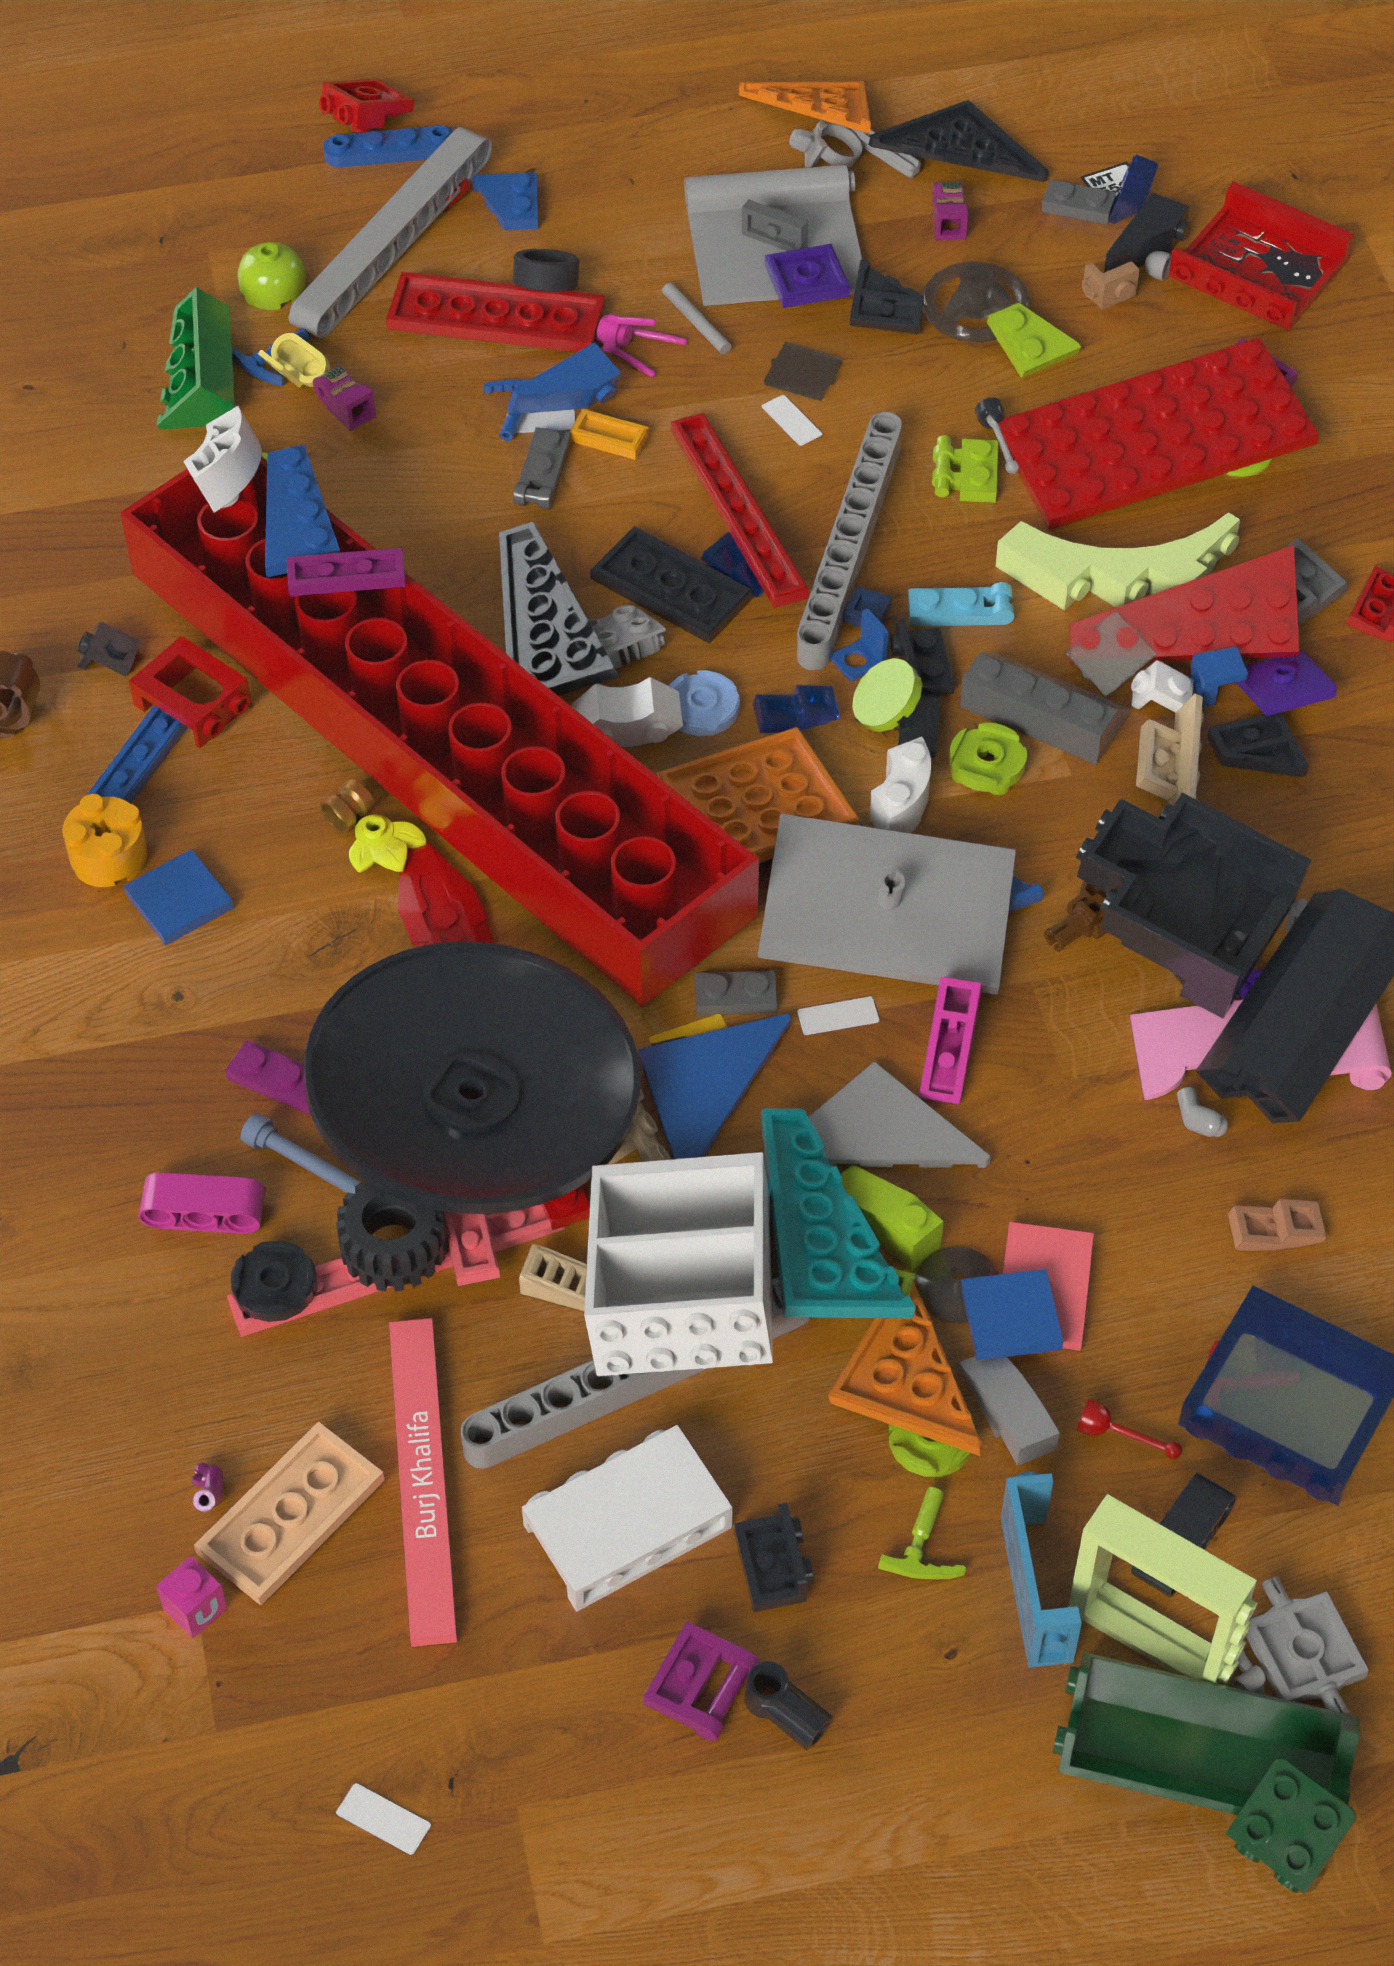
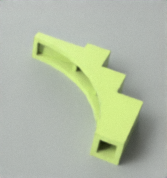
M1228 512L1209 527L1186 538L1161 545L1139 548H1101L1072 543L1045 534L1020 521L998 541L995 567L1063 610H1066L1076 600H1082L1088 591L1112 606L1119 607L1142 599L1146 592L1153 595L1210 574L1218 560L1224 555H1230L1236 549L1240 539L1237 536L1240 519Z

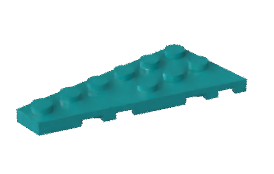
M763 1108L760 1120L784 1317L913 1318L916 1309L910 1296L905 1297L898 1285L899 1277L893 1266L888 1267L880 1253L878 1239L853 1195L848 1196L842 1185V1176L836 1166H831L823 1152L824 1144L805 1110Z

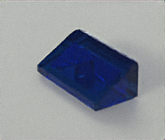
M1137 154L1133 156L1123 176L1109 217V223L1115 224L1136 214L1147 200L1158 167L1156 162Z

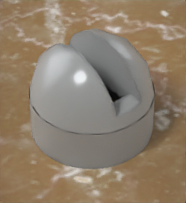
M1164 251L1150 253L1145 261V269L1148 275L1165 281L1169 276L1172 254Z

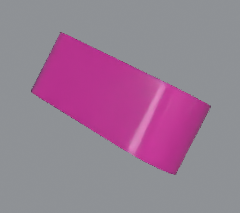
M153 1173L145 1179L138 1218L143 1224L158 1229L240 1234L253 1233L260 1228L266 1188L261 1182L250 1178Z

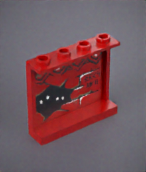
M1233 181L1227 188L1224 206L1184 251L1177 248L1172 250L1169 277L1290 331L1348 262L1354 234Z

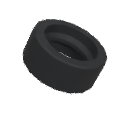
M527 249L518 251L514 255L513 282L522 288L536 291H569L578 286L580 260L576 255L559 250Z

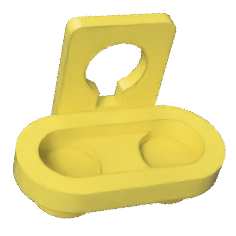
M286 333L278 337L272 345L271 356L263 350H260L258 353L276 371L299 388L303 384L313 387V379L330 370L328 359L294 333Z

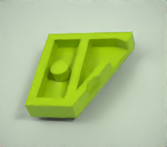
M1020 303L989 315L987 320L988 326L1021 378L1075 356L1081 349L1077 341Z

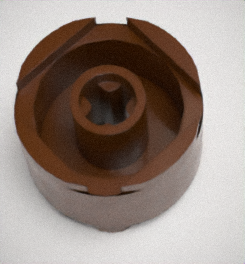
M0 651V738L14 736L17 730L28 725L40 691V680L32 667L33 662L25 654H11Z

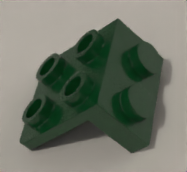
M1278 1759L1267 1771L1225 1834L1236 1842L1234 1847L1246 1858L1255 1863L1262 1861L1275 1871L1274 1878L1284 1887L1294 1893H1298L1300 1890L1306 1894L1315 1890L1325 1876L1322 1869L1355 1823L1357 1815L1352 1807L1289 1760Z

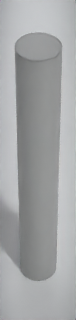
M667 283L663 287L662 293L720 354L728 353L731 349V344L673 283Z

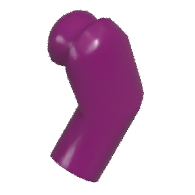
M201 1462L196 1465L194 1469L196 1473L192 1476L191 1481L195 1486L203 1487V1489L195 1493L193 1503L199 1511L206 1512L217 1507L223 1500V1471L215 1464L209 1466Z

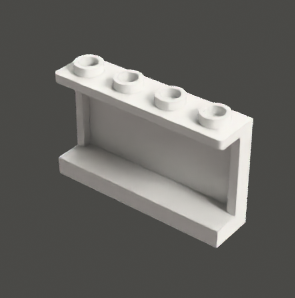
M678 1425L666 1431L657 1430L651 1433L640 1445L628 1451L620 1450L613 1453L606 1459L604 1464L590 1471L583 1470L575 1473L566 1481V1484L551 1492L542 1491L529 1499L526 1505L522 1506L525 1529L528 1533L533 1532L567 1585V1596L576 1612L732 1528L731 1504Z

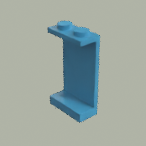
M1023 1472L1014 1477L1007 1478L1001 1513V1525L1028 1668L1074 1663L1082 1624L1078 1606L1041 1610L1025 1525L1046 1523L1053 1486L1052 1473Z

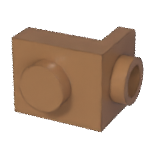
M1131 261L1102 273L1091 262L1085 265L1084 280L1082 281L1083 291L1087 298L1092 299L1103 310L1136 296L1140 269Z

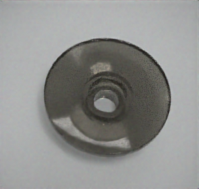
M947 1247L937 1250L926 1257L919 1266L915 1279L916 1288L929 1313L944 1321L966 1323L968 1319L961 1291V1280H956L952 1276L962 1275L967 1279L999 1275L998 1270L985 1255L970 1248Z

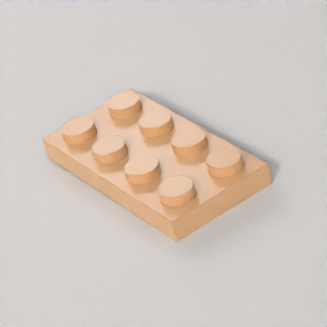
M318 1422L194 1544L195 1551L261 1606L385 1481L384 1473Z

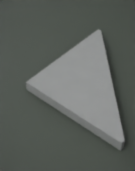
M875 1062L809 1116L811 1123L824 1144L823 1152L832 1167H834V1164H860V1167L893 1168V1164H919V1168H952L953 1164H977L978 1168H986L990 1165L991 1156Z

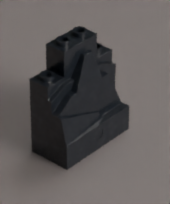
M1183 792L1174 806L1169 803L1165 805L1159 818L1121 798L1113 811L1106 809L1103 812L1095 828L1098 831L1097 835L1093 840L1087 837L1076 856V859L1081 861L1077 877L1108 893L1100 908V911L1105 913L1100 929L1121 939V945L1171 971L1183 985L1181 997L1223 1019L1290 912V906L1296 902L1312 860Z

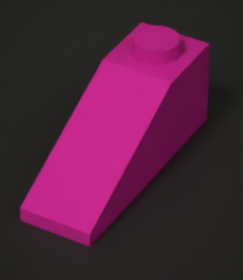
M940 977L919 1098L960 1105L982 994L981 983Z

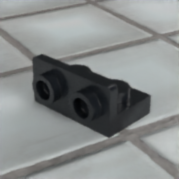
M897 619L896 633L890 634L892 656H899V659L905 660L916 670L922 682L921 693L954 694L955 684L940 628L908 631L905 619Z

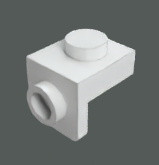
M1156 660L1145 671L1141 670L1134 677L1131 685L1133 691L1132 706L1139 710L1150 700H1153L1176 713L1192 697L1194 680Z

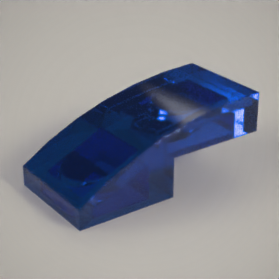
M727 532L704 551L701 560L708 566L751 588L755 597H759L764 593L730 532Z
M796 685L793 695L756 694L753 702L759 733H779L798 727L799 730L808 729L838 720L840 715L832 686Z

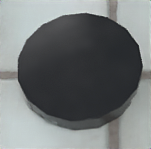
M280 1240L262 1242L253 1246V1251L248 1252L245 1256L243 1253L236 1260L231 1272L233 1298L240 1310L254 1319L266 1322L287 1320L300 1314L312 1302L317 1290L315 1265L311 1258L309 1259L304 1254L303 1249L296 1244Z

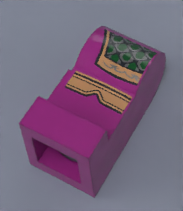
M961 181L933 182L932 216L935 240H966L968 210L967 205L964 204ZM944 222H954L958 225V228L945 230L941 228V224Z
M336 366L313 379V387L318 398L349 431L376 418L373 391L366 384L359 386L343 367ZM351 408H360L362 413L352 417Z

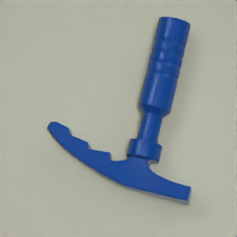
M304 328L294 332V334L306 342L310 340ZM273 344L269 346L268 350L264 351L269 356H271V348ZM235 347L232 348V361L245 372L264 382L278 386L284 385V379L281 375H275L262 367L265 364V360L258 354L259 352L248 357Z
M529 380L488 382L483 384L484 393L513 392L514 389ZM508 413L499 433L503 440L511 441L523 414L511 415Z

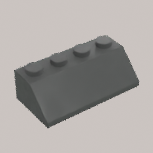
M980 652L963 676L961 708L1095 765L1098 764L1131 711L1127 707L996 652Z

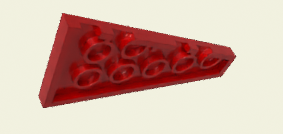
M1294 545L1071 623L1069 626L1071 665L1155 662L1156 660L1187 661L1193 660V655L1233 647L1238 648L1242 659L1298 657L1299 634Z

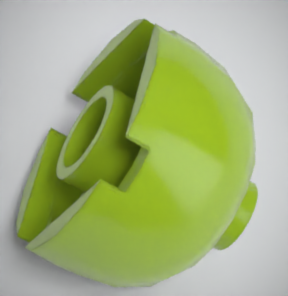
M266 242L257 244L243 255L239 263L237 280L240 294L244 295L245 301L249 305L264 310L282 309L281 303L291 300L293 304L307 288V275L301 257L290 246L283 243Z

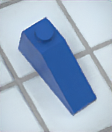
M594 342L514 389L507 410L511 415L586 409L599 401L600 403H605L617 392L616 386L621 372Z

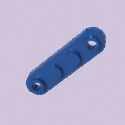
M443 125L421 128L369 131L367 133L336 134L328 138L323 144L324 159L333 167L427 160L453 133V130Z

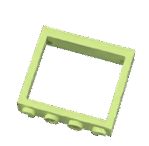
M1107 1494L1083 1529L1068 1607L1078 1606L1081 1620L1170 1673L1216 1684L1222 1683L1227 1686L1240 1664L1238 1658L1246 1644L1243 1640L1252 1624L1249 1619L1257 1606V1602L1251 1599L1257 1580ZM1112 1555L1118 1556L1219 1615L1212 1644L1107 1583Z

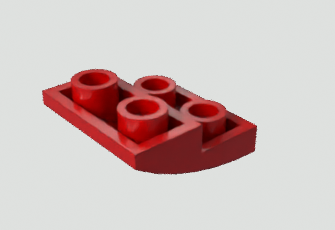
M1376 565L1374 566L1345 624L1371 636L1394 642L1393 574Z

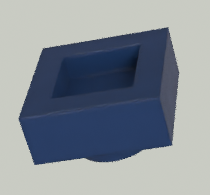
M857 586L843 612V622L861 627L862 611L868 608L883 624L891 608L892 597Z

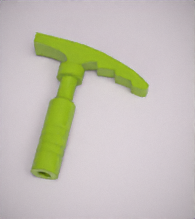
M935 1487L927 1488L912 1530L914 1538L911 1546H908L905 1550L904 1559L882 1554L878 1569L918 1579L940 1580L964 1576L966 1567L963 1565H955L954 1567L942 1565L939 1568L932 1564L925 1566L920 1563L923 1556L921 1549L924 1540L929 1539L944 1496L943 1491Z

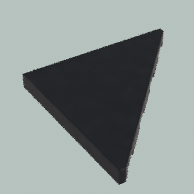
M969 100L871 134L868 144L873 148L1040 182L1047 181L1049 175L1047 168Z

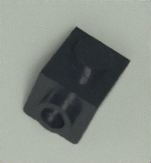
M99 621L91 633L84 632L77 645L76 651L81 653L77 667L84 670L92 660L126 676L132 668L140 640Z

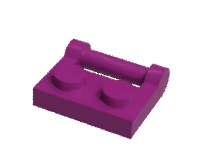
M687 1621L644 1694L643 1705L692 1728L699 1736L706 1740L717 1741L724 1728L721 1724L750 1670L760 1661L751 1652ZM722 1660L732 1667L708 1710L704 1713L694 1707Z

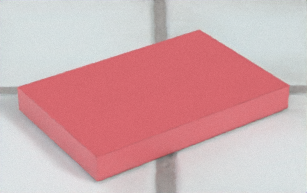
M1009 1222L1003 1274L1046 1269L1063 1338V1348L1081 1351L1094 1233Z

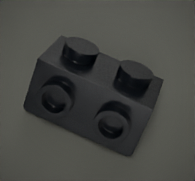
M787 1502L778 1504V1515L734 1523V1536L753 1612L807 1602V1585L814 1583L813 1570L809 1556L801 1557L798 1546L799 1543H803L800 1519L798 1516L791 1517Z

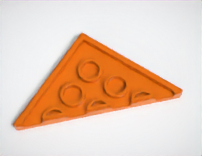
M864 81L739 83V96L870 133L871 120Z
M913 1282L909 1296L916 1307L914 1317L874 1318L829 1392L830 1403L981 1457L984 1452L981 1439L974 1427L961 1391L956 1384L941 1343L933 1329L923 1300Z

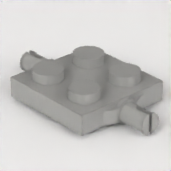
M1273 1577L1272 1581L1271 1578L1266 1580L1262 1584V1588L1265 1590L1273 1607L1265 1614L1249 1620L1252 1624L1246 1634V1638L1277 1698L1297 1703L1321 1699L1327 1710L1350 1715V1711L1347 1709L1338 1691L1344 1686L1366 1679L1369 1670L1327 1591L1307 1599H1289L1279 1577Z

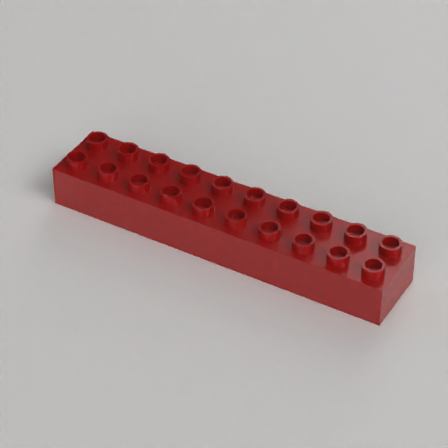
M262 456L258 469L250 482L239 493L238 500L231 506L222 507L216 512L210 507L188 469L182 471L120 512L133 575L640 1007L643 1008L758 917L759 858L407 573H405L406 587L299 596L289 595L288 573L267 578L265 570L267 460ZM326 509L340 553L377 550Z

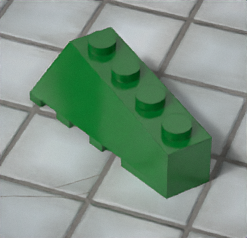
M195 287L174 308L169 345L173 346L174 349L169 359L166 360L165 372L170 374L169 387L162 389L160 402L166 404L165 414L158 416L156 426L161 430L206 426V424L232 410L235 406L230 306Z

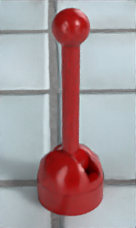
M1088 1398L1076 1431L1089 1436H1099L1111 1430L1164 1451L1169 1459L1175 1460L1182 1455V1447L1179 1443L1170 1442L1167 1444L1112 1421L1111 1413L1105 1405Z

